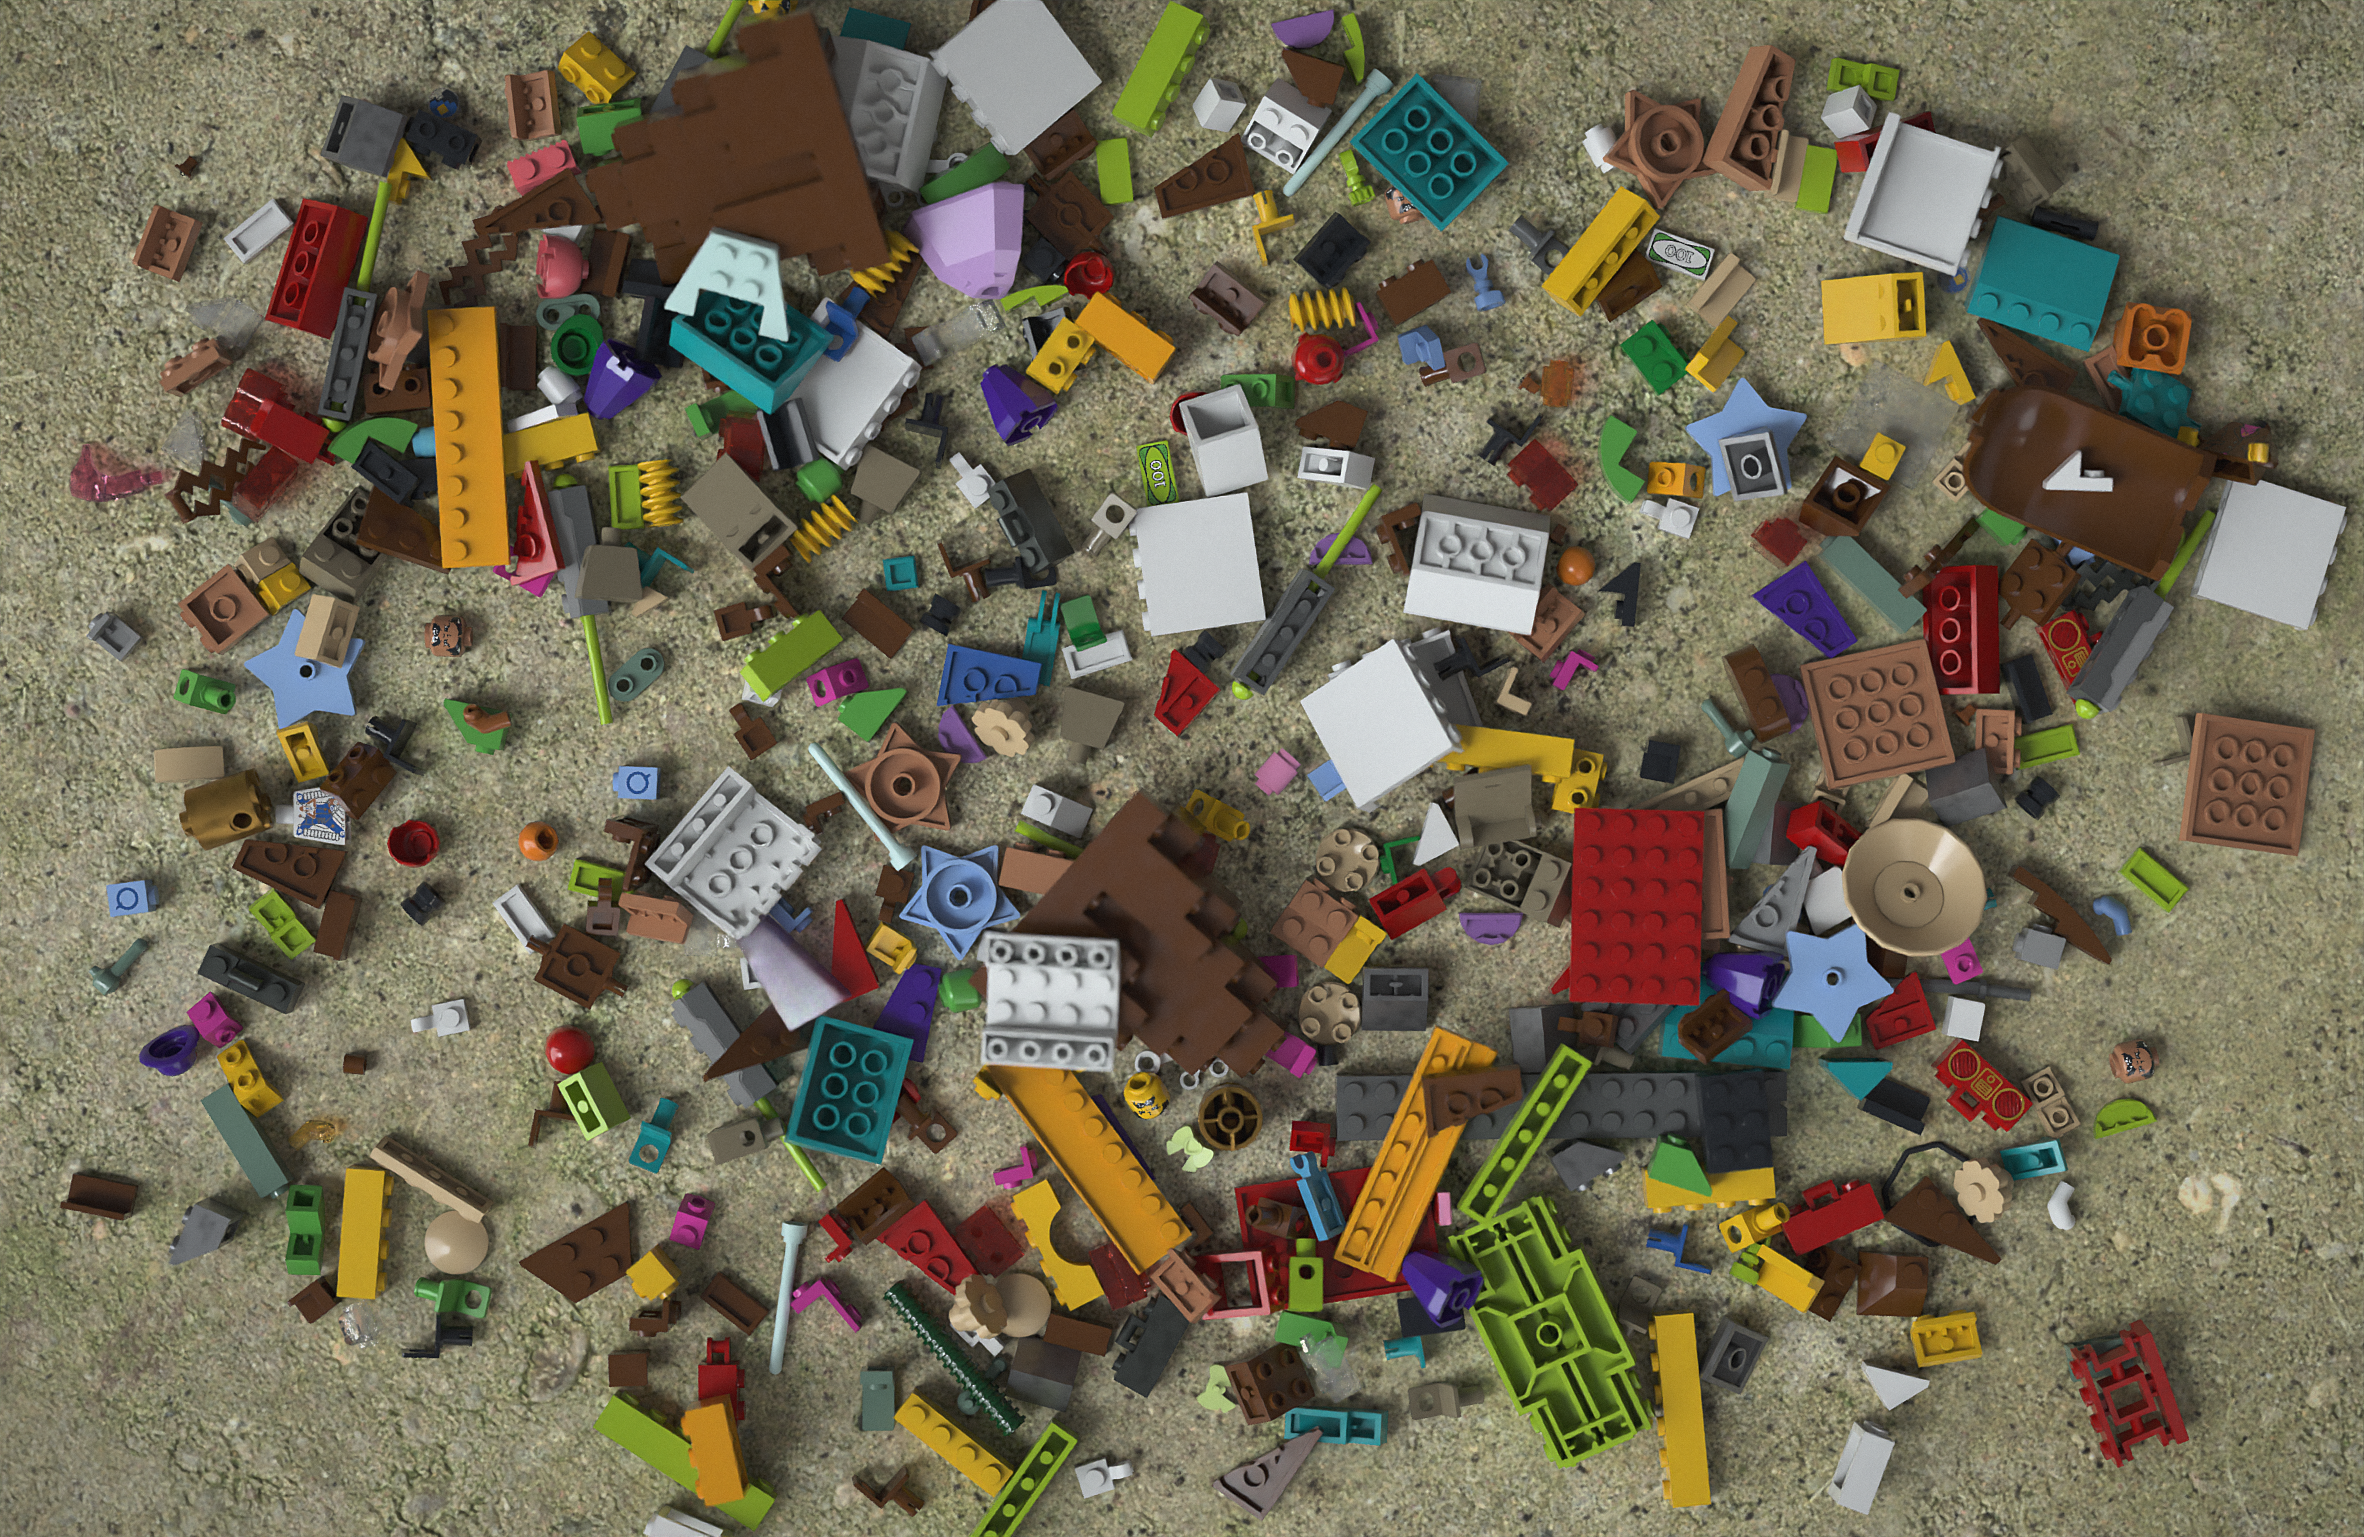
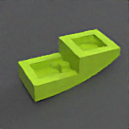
M1353 12L1342 17L1341 25L1352 46L1351 49L1343 53V59L1357 86L1362 84L1365 54L1362 34Z
M1842 58L1831 59L1826 90L1842 92L1845 89L1860 85L1871 99L1893 102L1895 100L1900 70L1874 63L1862 64Z
M1062 285L1038 286L1010 294L1000 299V302L1007 314L1034 299L1042 310L1068 296L1069 291L1066 286Z
M271 888L249 906V911L270 933V938L290 960L294 959L316 941L315 936L275 888Z

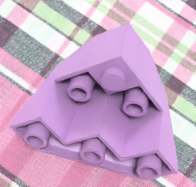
M1007 181L991 183L914 210L903 226L904 234L920 250L919 254L940 281L972 298L1002 299L1013 285L1021 252L1024 186L1021 184H1011Z

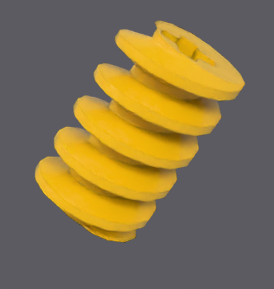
M885 229L893 254L891 263L853 273L852 269L849 271L853 280L876 299L878 298L874 293L875 290L884 293L887 291L882 283L883 280L892 283L895 281L890 271L894 270L902 273L903 269L899 261L911 262L907 251L910 250L916 253L920 251L896 230L892 232Z
M1346 287L1341 288L1339 297H1337L1333 288L1328 289L1326 298H1324L1321 290H1316L1313 300L1308 291L1303 292L1301 301L1298 300L1295 292L1290 293L1288 303L1292 332L1294 324L1298 325L1301 332H1305L1309 322L1313 330L1318 331L1320 321H1323L1327 330L1331 329L1333 320H1336L1339 328H1343L1347 318L1352 327H1356L1353 294L1350 296Z
M656 460L637 464L639 470L647 472L639 477V482L649 485L640 490V495L650 497V499L641 503L642 508L651 510V512L643 515L644 521L653 523L648 528L672 526L684 522L683 518L674 516V513L683 508L681 505L673 504V500L681 497V493L671 490L672 487L680 484L679 480L670 478L671 474L679 471L677 467L669 465V462L673 460Z
M834 494L831 495L832 507L822 502L820 505L823 514L821 515L812 510L810 513L813 522L801 518L800 522L803 529L799 530L797 528L792 533L793 537L789 538L808 563L812 562L810 551L820 556L823 554L820 546L821 543L828 548L832 547L831 535L841 540L843 537L840 528L851 532L853 531L851 520L858 523L841 499Z

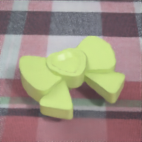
M1191 1124L1181 1126L1174 1133L1172 1139L1167 1141L1168 1155H1172L1183 1148L1185 1154L1190 1155L1182 1167L1183 1171L1196 1172L1198 1168L1206 1166L1215 1154L1213 1147L1204 1145L1195 1135Z
M1211 1364L1209 1366L1210 1378L1205 1390L1197 1396V1401L1207 1409L1218 1410L1221 1408V1411L1226 1413L1236 1406L1234 1402L1222 1395L1226 1390L1225 1386H1232L1224 1365Z

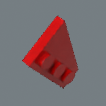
M927 1198L875 1238L896 1251L904 1260L910 1261L924 1271L925 1275L954 1296L956 1295V1286L962 1284L963 1279L972 1274L982 1275Z

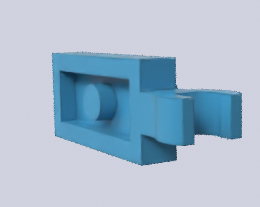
M1313 1151L1290 1158L1292 1169L1302 1176V1179L1296 1182L1318 1240H1327L1343 1232L1346 1222L1326 1169H1318L1317 1159Z

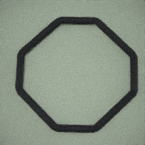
M1938 1141L1906 1149L1882 1188V1197L1886 1211L1891 1207L1888 1190L1909 1155L1938 1147L1963 1163L1970 1159ZM1976 1215L1970 1216L1968 1220L1971 1226H1973L1977 1219ZM1891 1224L1928 1247L1941 1246V1244L1930 1241L1921 1235H1916L1909 1232V1230Z

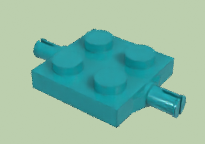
M2133 368L2129 378L2116 370L2111 371L2108 375L2107 381L2122 391V403L2118 415L2177 439L2181 426L2191 427L2200 431L2202 425L2187 416V406L2193 390L2167 373Z

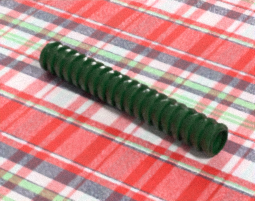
M905 1279L899 1280L884 1294L883 1299L891 1302L889 1306L891 1308L895 1307L898 1310L896 1314L904 1317L903 1322L911 1325L909 1329L917 1332L916 1337L918 1339L922 1337L924 1340L923 1345L930 1346V1353L935 1352L937 1354L936 1359L944 1362L942 1366L945 1369L948 1367L951 1370L949 1374L957 1377L956 1382L964 1385L962 1389L964 1391L968 1390L971 1393L969 1397L977 1400L976 1405H981L984 1408L982 1412L984 1414L989 1413L991 1416L989 1420L991 1422L996 1421L997 1429L1002 1428L1004 1430L1002 1433L1004 1437L1011 1435L1025 1422L1026 1416H1020L1018 1413L1019 1408H1013L1011 1405L1013 1403L1012 1400L1007 1401L1005 1399L1006 1394L998 1391L1000 1387L997 1384L994 1386L991 1383L993 1379L985 1376L986 1371L978 1368L980 1364L978 1362L974 1363L971 1360L973 1356L965 1353L966 1348H960L958 1345L960 1342L958 1339L953 1340L952 1332L947 1333L945 1331L946 1326L938 1323L940 1319L938 1317L934 1318L932 1316L933 1311L925 1308L927 1304L925 1302L921 1303L918 1300L920 1296L912 1293L913 1288H908L905 1285L907 1281Z

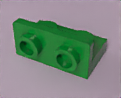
M1651 320L1620 344L1619 347L1657 396H1659L1689 373L1685 368L1691 360L1682 348L1675 349L1668 339L1672 336L1661 322L1656 324L1654 320Z

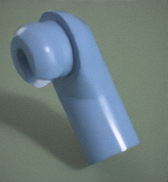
M2103 895L2102 898H2096L2093 901V910L2097 915L2105 914L2113 919L2117 936L2132 933L2127 908L2123 903L2107 895Z

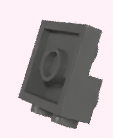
M1583 1002L1580 1009L1583 1012L1588 1011L1618 1016L1615 1042L1631 1055L1674 1007L1666 1004Z

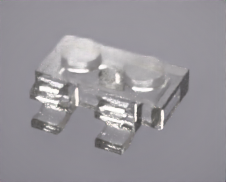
M685 900V908L694 916L684 944V956L716 957L718 956V947H740L741 937L737 940L729 934H718V926Z

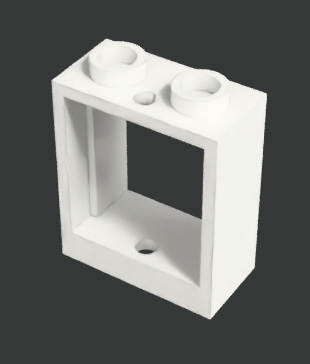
M1865 1420L1864 1424L1854 1421L1828 1490V1494L1837 1504L1866 1515L1869 1513L1895 1444L1887 1436L1888 1431L1884 1430L1883 1426Z
M666 1504L660 1512L654 1511L644 1531V1534L649 1537H734L736 1534Z

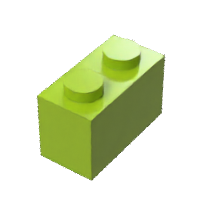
M602 1062L584 1069L557 1084L587 1141L631 1119Z

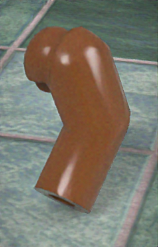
M469 704L463 710L465 722L483 734L512 726L508 711L490 715L476 704Z

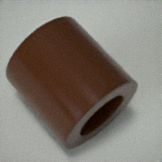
M346 1053L343 1061V1073L365 1075L367 1056Z

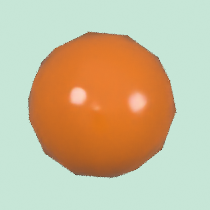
M1569 546L1560 558L1556 571L1558 577L1565 584L1581 586L1589 582L1593 577L1596 564L1593 555L1586 548Z
M542 821L530 822L519 833L518 845L520 852L527 859L538 862L545 861L558 849L559 839L557 832L548 823Z

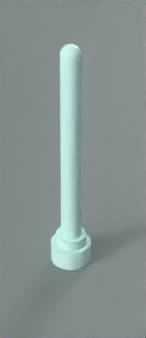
M1374 68L1367 76V83L1364 85L1366 89L1283 188V193L1286 196H1293L1372 100L1376 96L1379 98L1382 93L1386 95L1394 84L1383 73Z
M816 742L811 743L808 748L810 754L890 851L888 855L892 859L890 863L894 868L899 871L918 856L910 845L906 847L904 843L900 844L820 744Z
M782 1222L781 1235L784 1236L783 1242H786L769 1364V1370L772 1374H779L782 1370L799 1244H802L803 1239L806 1238L808 1224L802 1222Z

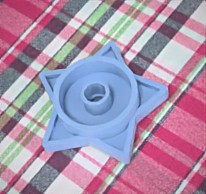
M1744 377L1740 378L1721 412L1685 427L1686 432L1711 457L1713 495L1717 497L1731 490L1718 440L1767 426L1773 432L1787 490L1790 489L1792 485L1787 448L1803 425L1807 415L1768 407Z
M299 609L292 611L279 644L244 662V666L273 690L279 729L292 726L317 710L350 716L357 715L349 677L366 643L364 639H350L342 668L332 667L315 660L295 656L294 653L306 615ZM305 665H309L312 668V675L308 678L303 676Z
M926 845L921 847L922 886L900 913L899 917L937 929L958 960L964 959L984 928L1021 917L1020 912L998 886L999 846L993 845L963 857H957ZM958 891L966 893L967 899L964 903H958L955 900V894Z
M1856 923L1825 939L1794 931L1785 932L1790 972L1771 1004L1777 1008L1811 1013L1834 1041L1841 1042L1859 1007L1894 992V989L1867 962L1865 932ZM1830 973L1836 974V981L1833 985L1827 982V976Z

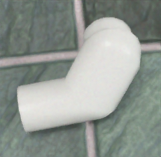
M2060 1181L2048 1202L2047 1208L2052 1222L2057 1228L2070 1230L2075 1225V1217L2071 1215L2067 1202L2075 1188L2063 1181Z

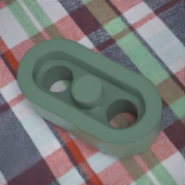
M578 294L570 295L564 299H546L542 301L537 308L536 317L543 328L549 331H556L565 320L573 315L580 314L581 308L585 305L591 307L589 316L597 321L601 317L602 309L598 300L593 296ZM552 310L559 311L560 315L556 321H550L549 313Z
M651 648L638 651L610 677L608 689L612 697L622 702L632 701L637 698L664 672L665 660L663 655ZM646 658H650L653 661V667L650 670H645L642 666V662ZM623 679L627 680L630 684L629 689L625 692H622L618 686L619 682Z

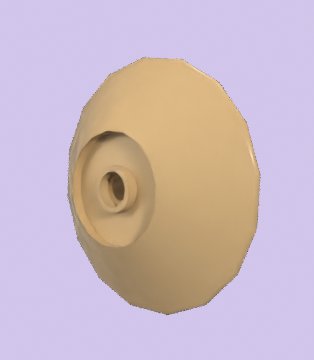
M1922 818L1890 819L1866 830L1849 849L1841 875L1844 901L1857 926L1881 947L1907 956H1936L1963 944L1979 926L1987 901L1984 870L1970 846L1947 827ZM1904 891L1912 892L1914 898H1908Z

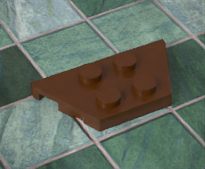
M629 1202L622 1203L519 1261L520 1266L574 1303L626 1276V1271L633 1265Z

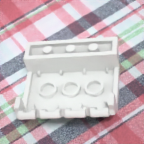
M728 766L653 853L645 865L694 908L724 932L738 940L741 936L747 938L761 922L758 916L761 913L766 916L782 897L778 892L781 889L787 891L803 872L800 866L802 864L808 866L822 849L818 846L821 841L815 834L802 824L798 825L760 795L752 784Z

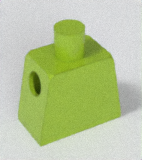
M1296 1239V1257H1290L1288 1311L1321 1312L1323 1309V1258H1316V1239ZM1301 1267L1311 1269V1279L1306 1280L1300 1277Z

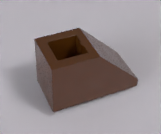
M1338 400L1297 419L1294 428L1300 430L1298 435L1303 438L1316 441L1320 437L1330 441L1328 446L1333 449L1347 451L1350 448L1354 450L1368 411Z

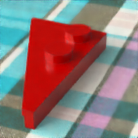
M538 460L525 462V469L522 473L521 485L526 486L524 505H519L517 540L514 544L513 554L518 555L516 575H511L510 578L511 586L522 585L566 569Z

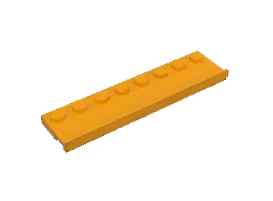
M496 307L427 310L442 568L511 565Z
M1435 1025L1333 1253L1334 1259L1365 1272H1372L1382 1276L1387 1281L1395 1282L1403 1260L1409 1252L1466 1123L1457 1127L1453 1125L1439 1131V1135L1428 1139L1421 1074L1492 1067L1497 1057L1498 1049L1491 1048Z
M990 1064L985 1067L990 1077L1137 1275H1140L1165 1256L1171 1247L1174 1249L1192 1235L1069 1068Z

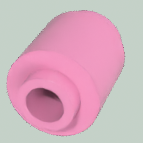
M1281 748L1278 753L1273 752L1254 774L1258 778L1255 784L1268 796L1272 792L1279 795L1298 774L1296 770L1301 764Z

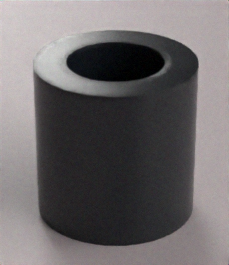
M1337 1044L1317 1046L1319 1066L1339 1064Z

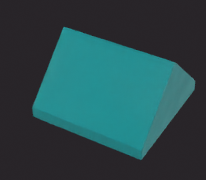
M1818 1058V1065L1851 1097L1859 1101L1893 1069V1062L1884 1058Z

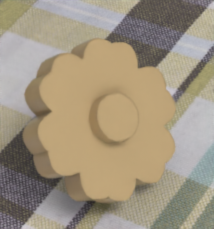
M1010 698L1004 702L992 700L990 704L982 702L972 717L973 723L977 725L975 733L984 744L993 746L999 754L1014 757L1016 753L1024 755L1035 739L1034 735L1030 732L1032 724L1029 722L1030 709L1025 702L1018 698Z
M1985 1157L1965 1161L1963 1168L1955 1172L1953 1185L1956 1191L1960 1193L1958 1195V1203L1968 1216L1976 1215V1218L1981 1223L1993 1222L2002 1218L2003 1212L2010 1209L2011 1191L2014 1182L2007 1170L2000 1168L1997 1164L1990 1165Z
M975 1274L963 1279L962 1284L956 1286V1302L953 1308L949 1310V1319L953 1327L960 1332L976 1330L982 1339H992L1001 1334V1330L1007 1327L1008 1315L1004 1307L1001 1306L1003 1299L999 1292H997L996 1287L992 1283L987 1284L982 1275Z

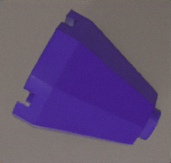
M612 337L603 341L596 351L584 396L587 411L599 420L613 418L653 389L662 378L661 373L654 364L633 359L635 353L633 346Z
M995 364L989 367L982 375L984 379L980 384L996 431L1008 447L1030 438L1033 434L1029 430L1038 425L1039 429L1043 428L1059 409L1048 391L1006 364L1001 366Z
M1773 951L1718 952L1712 958H1707L1702 973L1703 976H1706V985L1717 993L1723 988L1729 992L1731 1004L1747 1016L1761 1020L1769 1016L1772 1008L1767 1007L1770 1000L1773 1001L1782 986L1785 965L1779 962L1784 960V955Z
M1425 1249L1410 1252L1402 1263L1404 1279L1431 1320L1441 1328L1455 1324L1463 1317L1458 1312L1463 1307L1469 1310L1475 1304L1484 1283L1483 1278L1480 1276L1481 1271L1473 1264Z

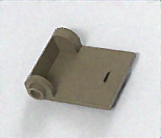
M1530 764L1453 778L1455 828L1460 850L1536 837L1537 830L1542 829L1539 811H1533L1531 803Z

